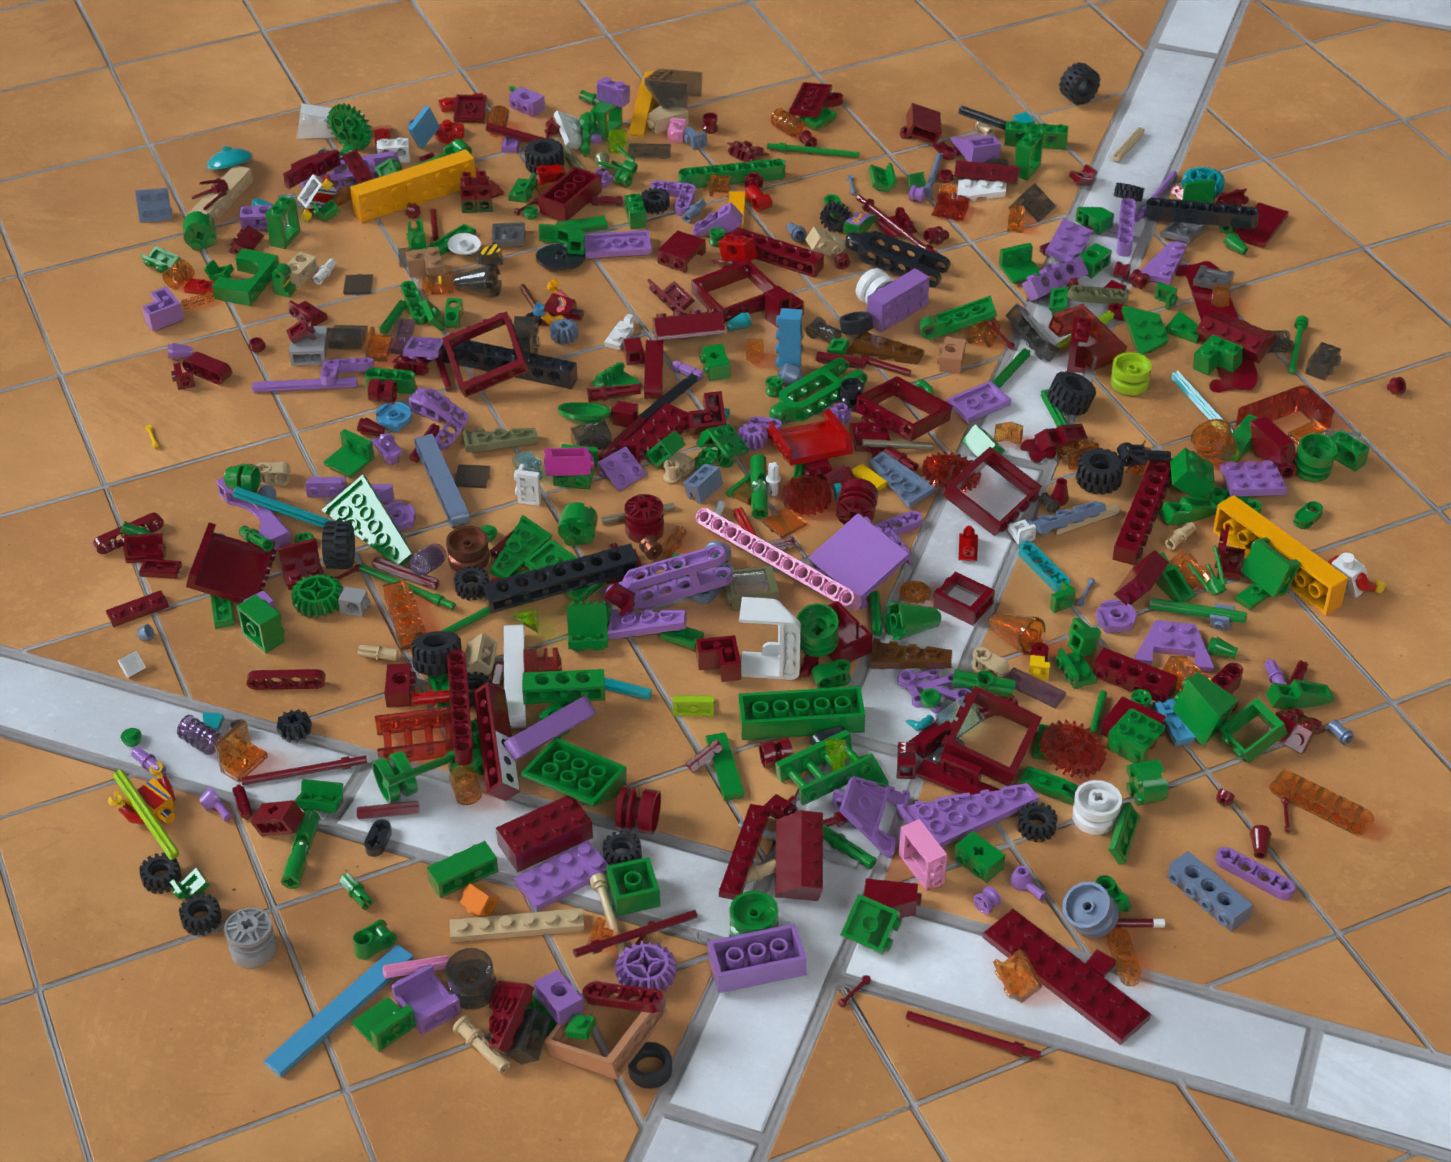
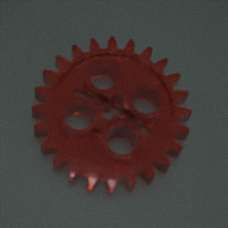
M944 451V454L937 452V455L931 454V457L927 456L926 460L923 461L922 476H925V481H930V485L936 484L935 488L942 487V491H944L947 485L970 465L973 460H967V456L962 458L961 454L956 456L953 452L951 454H947L946 451ZM953 465H955V467L953 468L951 477H950V479H948V477L950 476V473H951V469H952ZM982 473L976 474L960 490L966 493L967 489L972 491V488H976L980 483Z
M1058 720L1056 724L1052 722L1049 727L1047 726L1040 738L1041 742L1039 744L1042 746L1040 752L1045 753L1043 758L1050 759L1049 765L1055 764V770L1062 769L1063 775L1069 772L1071 778H1073L1074 774H1077L1079 779L1082 778L1083 774L1089 778L1090 774L1095 775L1097 771H1100L1106 761L1105 756L1107 752L1104 751L1106 746L1101 745L1103 740L1096 739L1098 733H1090L1091 728L1084 729L1083 723L1080 726H1077L1075 721L1069 724L1068 720H1065L1064 723Z

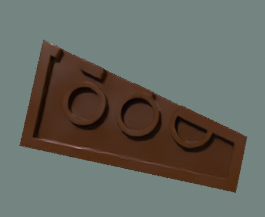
M865 332L856 337L847 349V355L853 356L854 353L862 354L861 357L863 355L867 357L871 355L878 356L880 360L892 358L895 362L917 365L924 356V349Z
M874 638L871 669L952 668V650L930 646L922 649L916 644L910 643L908 646L898 645L896 641H889L888 644L882 643L881 639Z

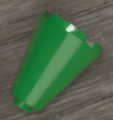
M897 601L889 602L886 608H889L888 613L884 614L886 632L888 635L893 636V641H899L935 628L941 622V613L935 607Z

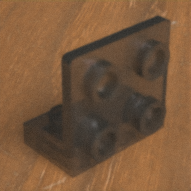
M1034 183L1013 202L1009 209L1013 213L1017 208L1021 210L1024 207L1037 222H1040L1056 205Z
M334 325V328H327L329 348L363 349L368 326Z

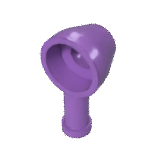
M212 787L208 788L199 798L205 810L216 808L225 822L233 817V814L227 810Z
M1018 866L1011 875V886L1019 891L1028 890L1039 901H1043L1047 893L1032 883V875L1026 866Z

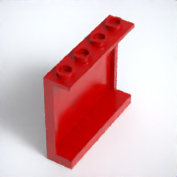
M831 410L823 411L824 421L780 430H777L772 421H768V438L772 440L773 445L777 447L778 452L782 454L783 459L790 466L853 454L852 436Z

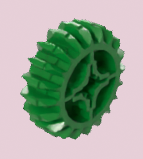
M317 573L316 576L309 575L308 578L303 577L302 581H297V585L293 586L291 592L292 604L297 613H302L303 616L308 615L309 618L316 616L318 618L323 615L326 617V614H333L334 610H339L338 599L343 591V586L338 581V578L334 579L333 575L327 576L326 573L323 575Z

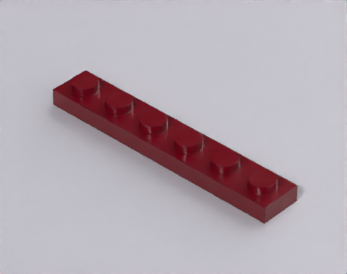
M750 803L719 888L718 897L734 900L743 893L771 814V807Z

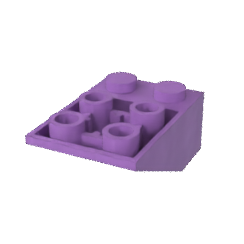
M971 134L950 138L970 162L983 163L999 160L1002 144L993 135Z

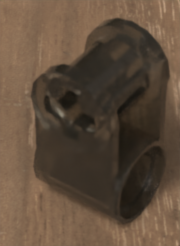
M1267 330L1277 334V338L1267 353H1287L1294 348V342L1290 339L1289 331Z

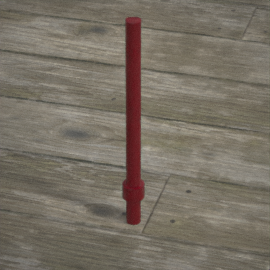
M366 755L353 758L347 756L341 757V760L245 776L241 777L242 785L339 768H343V770L351 769V766L367 764Z
M692 910L600 941L596 939L590 941L588 945L573 949V954L575 958L589 953L594 955L602 952V949L696 919L698 915L696 910Z
M908 1011L906 1014V1020L1007 1050L1012 1055L1018 1057L1023 1055L1036 1060H1040L1042 1051L1026 1047L1021 1042H1009L912 1011Z

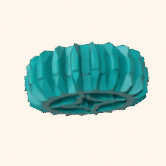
M1197 166V168L1192 167L1184 172L1181 184L1184 190L1186 182L1214 179L1216 184L1213 199H1215V197L1223 192L1225 179L1224 175L1220 171H1216V169Z

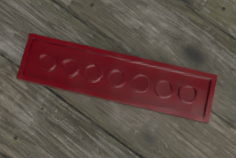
M1015 909L1010 910L983 932L984 940L1120 1046L1150 1020V1012Z

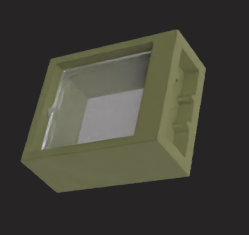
M772 565L731 570L733 580L730 584L724 586V590H728L726 592L727 603L731 604L733 611L741 609L742 597L769 598L779 601V590Z

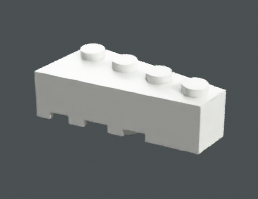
M301 103L297 139L335 137V134H331L332 130L328 129L330 124L327 123L329 120L327 118L328 112L332 108Z

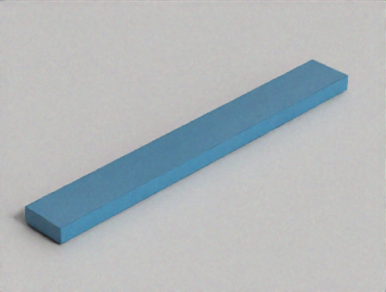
M397 944L264 1060L265 1066L278 1076H284L395 978L384 977V965L414 960L413 955Z

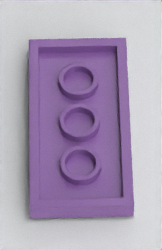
M649 230L585 234L586 258L595 259L600 257L611 258L651 254Z
M586 840L515 877L514 884L538 912L590 884V878L597 873L607 875L606 866H609V864L594 846Z

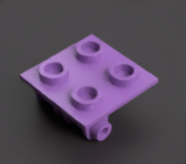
M627 447L598 462V465L601 467L599 470L600 476L608 477L618 491L647 476V473Z

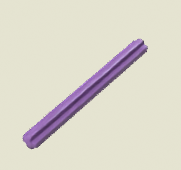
M338 378L337 383L334 385H322L321 379L253 382L252 390L253 392L356 388L357 378Z

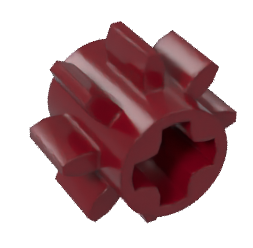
M757 172L749 173L748 177L745 176V188L752 184L759 189L763 188V177H760V174Z

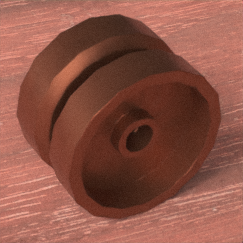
M462 526L448 534L446 546L448 563L452 569L459 572L458 570H464L466 566L468 569L471 566H474L475 569L479 566L482 569L488 565L490 561L488 536L484 530L475 526Z

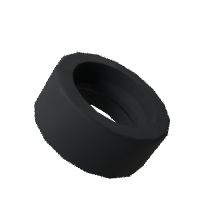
M852 312L841 316L839 319L841 332L846 335L862 334L873 328L872 315L869 312Z
M646 1042L628 1065L630 1079L642 1088L653 1089L661 1087L672 1075L670 1051L664 1045L657 1042ZM655 1057L660 1059L664 1066L658 1072L643 1073L636 1068V1064L643 1058Z

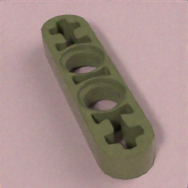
M1072 285L1067 293L1071 300L1086 303H1119L1124 305L1128 299V294L1124 290Z

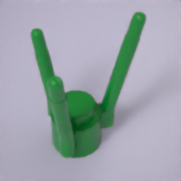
M616 145V148L628 161L625 160L622 164L612 161V164L617 166L597 161L599 165L615 170L621 168L625 172H633V175L638 169V164L634 162L635 159L630 157L618 145Z
M1213 546L1219 577H1215L1210 564H1206L1211 579L1208 580L1209 584H1207L1191 563H1188V567L1203 584L1206 592H1211L1212 596H1216L1227 590L1225 587L1227 583L1223 575L1217 546Z

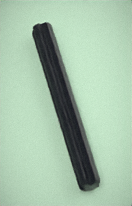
M689 374L638 416L645 418L646 422L665 403L670 404L698 381L697 375Z

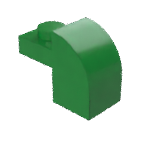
M1073 618L1068 632L1070 638L1067 646L1078 656L1092 655L1097 648L1101 631L1098 627L1091 628L1081 618Z

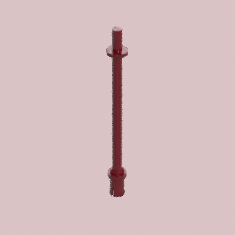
M860 194L856 196V200L862 204L863 211L873 212L914 245L940 254L934 250L932 245H925L875 207L873 199H865Z

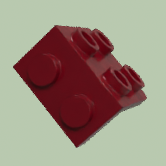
M1226 524L1225 530H1221L1219 539L1223 543L1219 542L1218 544L1223 575L1225 578L1240 580L1246 549L1226 546L1230 525Z
M1293 707L1292 709L1276 712L1275 715L1285 724L1287 734L1278 741L1301 754L1305 753L1313 735L1324 732L1326 729L1325 726L1321 725L1322 722L1320 720L1303 715L1304 712L1298 708Z

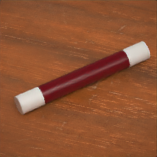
M1118 919L1114 928H1165V919Z

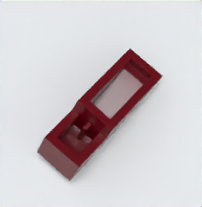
M1082 423L1060 425L1057 428L1044 429L1034 435L1041 452L1056 450L1089 440Z

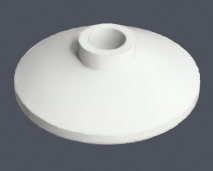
M460 233L449 239L448 247L456 254L470 255L480 249L481 242L475 235Z

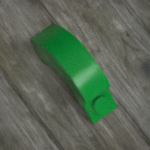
M556 222V225L539 224V241L562 243L567 245L568 254L584 255L585 233L582 229L561 222Z

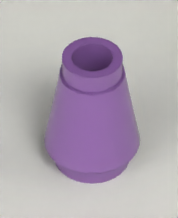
M176 343L168 344V358H172V360L188 358L193 353V347Z

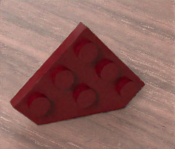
M498 981L489 1001V1008L493 1010V1015L489 1017V1031L493 1033V1038L489 1040V1048L504 1053L511 1048L514 1042L513 1036L523 1022L524 1011L533 999L532 993L535 987L526 983Z

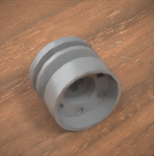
M244 908L236 911L227 919L224 931L231 959L236 965L243 968H257L271 961L276 954L277 944L271 918L264 910Z

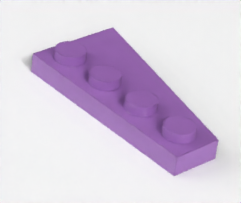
M1171 241L1141 272L1147 273L1150 276L1149 281L1161 282L1170 285L1187 250V244Z

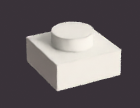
M137 650L118 660L127 678L146 668Z

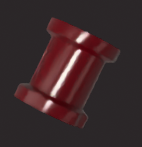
M804 130L799 134V141L804 143V146H817V139L812 137L809 130Z

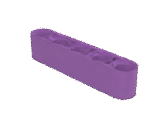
M1132 198L1121 200L1116 253L1122 257L1131 255L1136 205L1135 200Z
M584 696L512 736L504 742V745L514 761L553 740L555 737L590 719L597 712L587 696Z

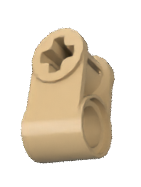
M680 452L675 453L674 456L664 462V481L671 484L677 483L684 476L692 472L695 460Z
M261 462L256 464L261 474L260 486H284L290 482L291 467L287 462Z
M984 647L974 649V660L971 663V669L975 673L986 670L995 677L1003 678L1010 671V665L1004 658L997 656Z

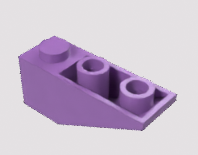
M730 202L727 205L721 206L715 213H710L704 220L696 222L693 226L692 235L697 237L709 235V230L714 227L723 228L725 233H729L742 225L743 214Z

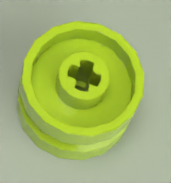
M1134 352L1117 355L1114 358L1110 382L1112 388L1124 395L1133 396L1144 393L1149 387L1151 361L1146 356Z

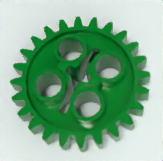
M339 103L328 112L327 118L329 120L327 123L330 124L328 129L332 130L331 134H335V140L339 139V144L343 143L344 146L352 145L354 149L361 151L371 143L373 131L369 129L372 126L367 124L369 120L364 119L365 114H360L361 110L356 111L355 106L351 108L350 104L346 106L345 103Z

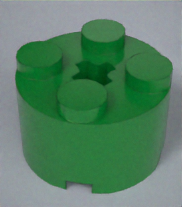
M194 211L186 215L185 220L182 222L185 243L195 251L214 245L217 234L213 217L208 213H202V211Z
M573 502L567 504L561 511L558 534L566 545H585L593 542L598 514L591 506L588 508L584 506V503Z
M1158 759L1126 766L1127 775L1129 776V782L1126 783L1127 792L1129 795L1133 794L1137 806L1167 799L1168 782L1167 779L1162 777L1161 773L1165 771Z

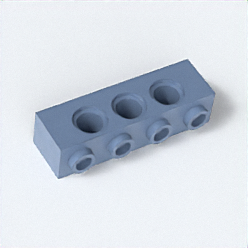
M1189 851L1170 863L1167 878L1171 883L1177 885L1189 898L1197 902L1204 911L1217 919L1222 926H1225L1232 932L1250 919L1253 904Z

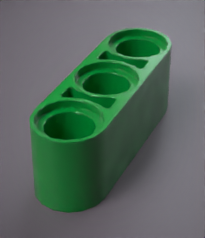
M369 368L365 371L367 389L370 379L375 378L382 379L383 382L385 380H396L398 393L411 394L416 391L415 374L412 371L386 368Z

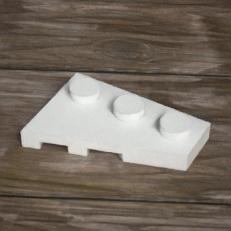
M557 110L554 113V117L561 126L559 130L564 144L568 148L578 150L581 147V135L579 134L581 131L579 126L580 119Z
M968 179L959 180L957 203L963 202V199L976 201L978 197L991 199L1005 197L1006 182L973 181Z

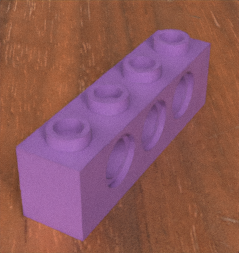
M1072 255L1064 259L1065 263L1063 264L1061 261L1051 265L1053 269L1049 270L1047 267L1039 271L1040 275L1038 276L1035 273L1026 277L1028 281L1023 282L1022 286L1029 301L1050 293L1052 288H1060L1067 285L1070 278L1074 279L1077 277L1079 279L1089 274L1081 255L1076 258Z

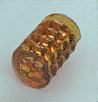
M502 105L494 106L490 111L487 123L506 127L509 119V110ZM488 132V133H489L491 136H493V137H501V136H502V135H498V134H495V133Z
M782 108L775 109L771 116V124L791 137L799 136L804 130V121Z

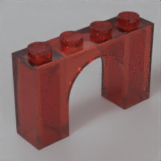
M1084 304L1053 314L1048 328L1058 338L1072 333L1074 317L1092 320L1089 336L1094 338L1097 343L1086 347L1081 359L1092 371L1112 364L1117 355L1126 352L1127 346Z

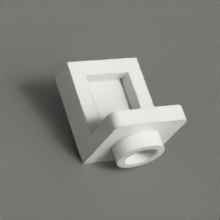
M1024 519L1008 525V531L1018 545L1025 541L1035 540L1037 529L1035 524L1029 526Z

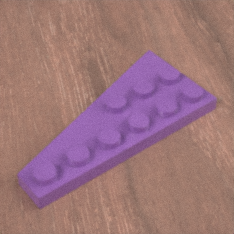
M1028 783L1002 787L998 791L989 792V790H982L980 794L974 795L964 793L939 797L935 801L925 803L923 800L915 801V804L904 806V803L897 804L896 810L906 824L920 819L943 848L966 837L972 831L977 832L1020 812L1023 806L1027 807L1028 803H1031V805L1034 802L1039 803V797Z

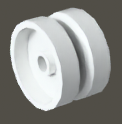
M879 268L871 269L858 281L856 296L860 301L867 304L869 295L893 282L894 279Z
M1098 780L1088 781L1080 785L1075 792L1072 819L1075 825L1083 832L1091 835H1104L1113 831L1116 827L1122 805V796L1119 790L1110 783Z

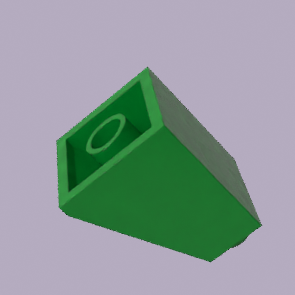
M1197 671L1192 677L1188 675L1183 681L1182 686L1184 688L1175 696L1174 701L1176 703L1172 710L1195 735L1199 743L1204 746L1220 731L1218 727L1227 721L1239 699Z

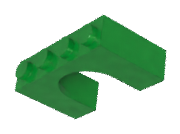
M242 248L235 257L237 271L254 274V276L242 280L219 276L213 283L212 290L216 300L251 306L272 281V271L277 268L280 262L278 255Z

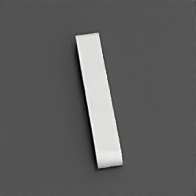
M524 624L504 625V690L506 692L511 729L526 728V704L523 703L522 673H525Z

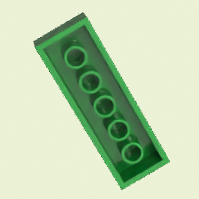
M861 686L738 694L742 740L813 736L816 733L837 726L845 727L849 733L865 732V710Z

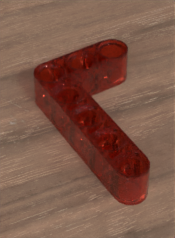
M1300 385L1240 407L1237 412L1235 426L1238 427L1248 414L1257 418L1267 416L1271 421L1300 411L1317 427L1328 429L1332 425L1334 409L1310 387Z

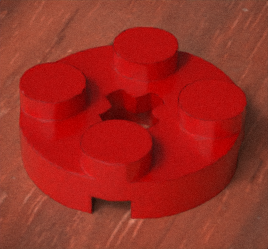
M446 119L439 124L440 127L434 134L438 142L450 144V141L465 137L464 125Z

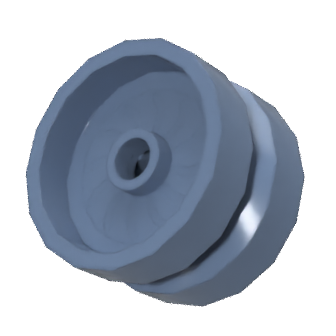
M1095 882L1076 884L1066 893L1063 899L1062 910L1065 918L1085 937L1099 938L1107 935L1118 921L1119 909L1116 901L1100 884Z

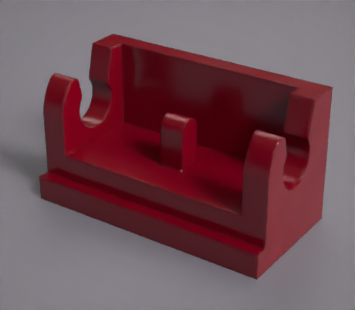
M163 533L124 535L125 546H123L126 563H142L144 559H165L166 546Z

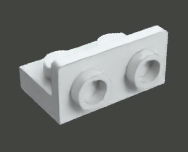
M520 464L518 470L514 472V481L517 484L515 495L518 498V503L540 506V473L525 471V464Z

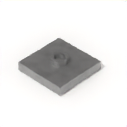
M525 222L492 224V245L497 244L498 247L525 246Z
M1172 222L1161 231L1160 237L1190 244L1205 232L1206 226L1194 223Z

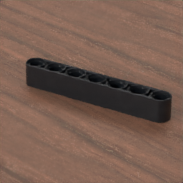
M1149 198L1146 201V216L1153 220L1244 229L1258 227L1259 210L1255 207L1165 198Z

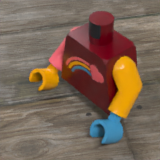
M555 278L547 285V289L555 293L551 294L545 306L537 302L534 306L533 314L535 316L541 315L542 325L550 326L553 324V321H559V318L582 320L584 311L577 309L575 299L569 298L562 289L557 288L559 282Z

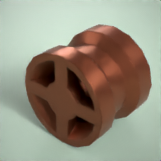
M653 536L645 537L639 544V549L650 560H654L662 554L663 547Z

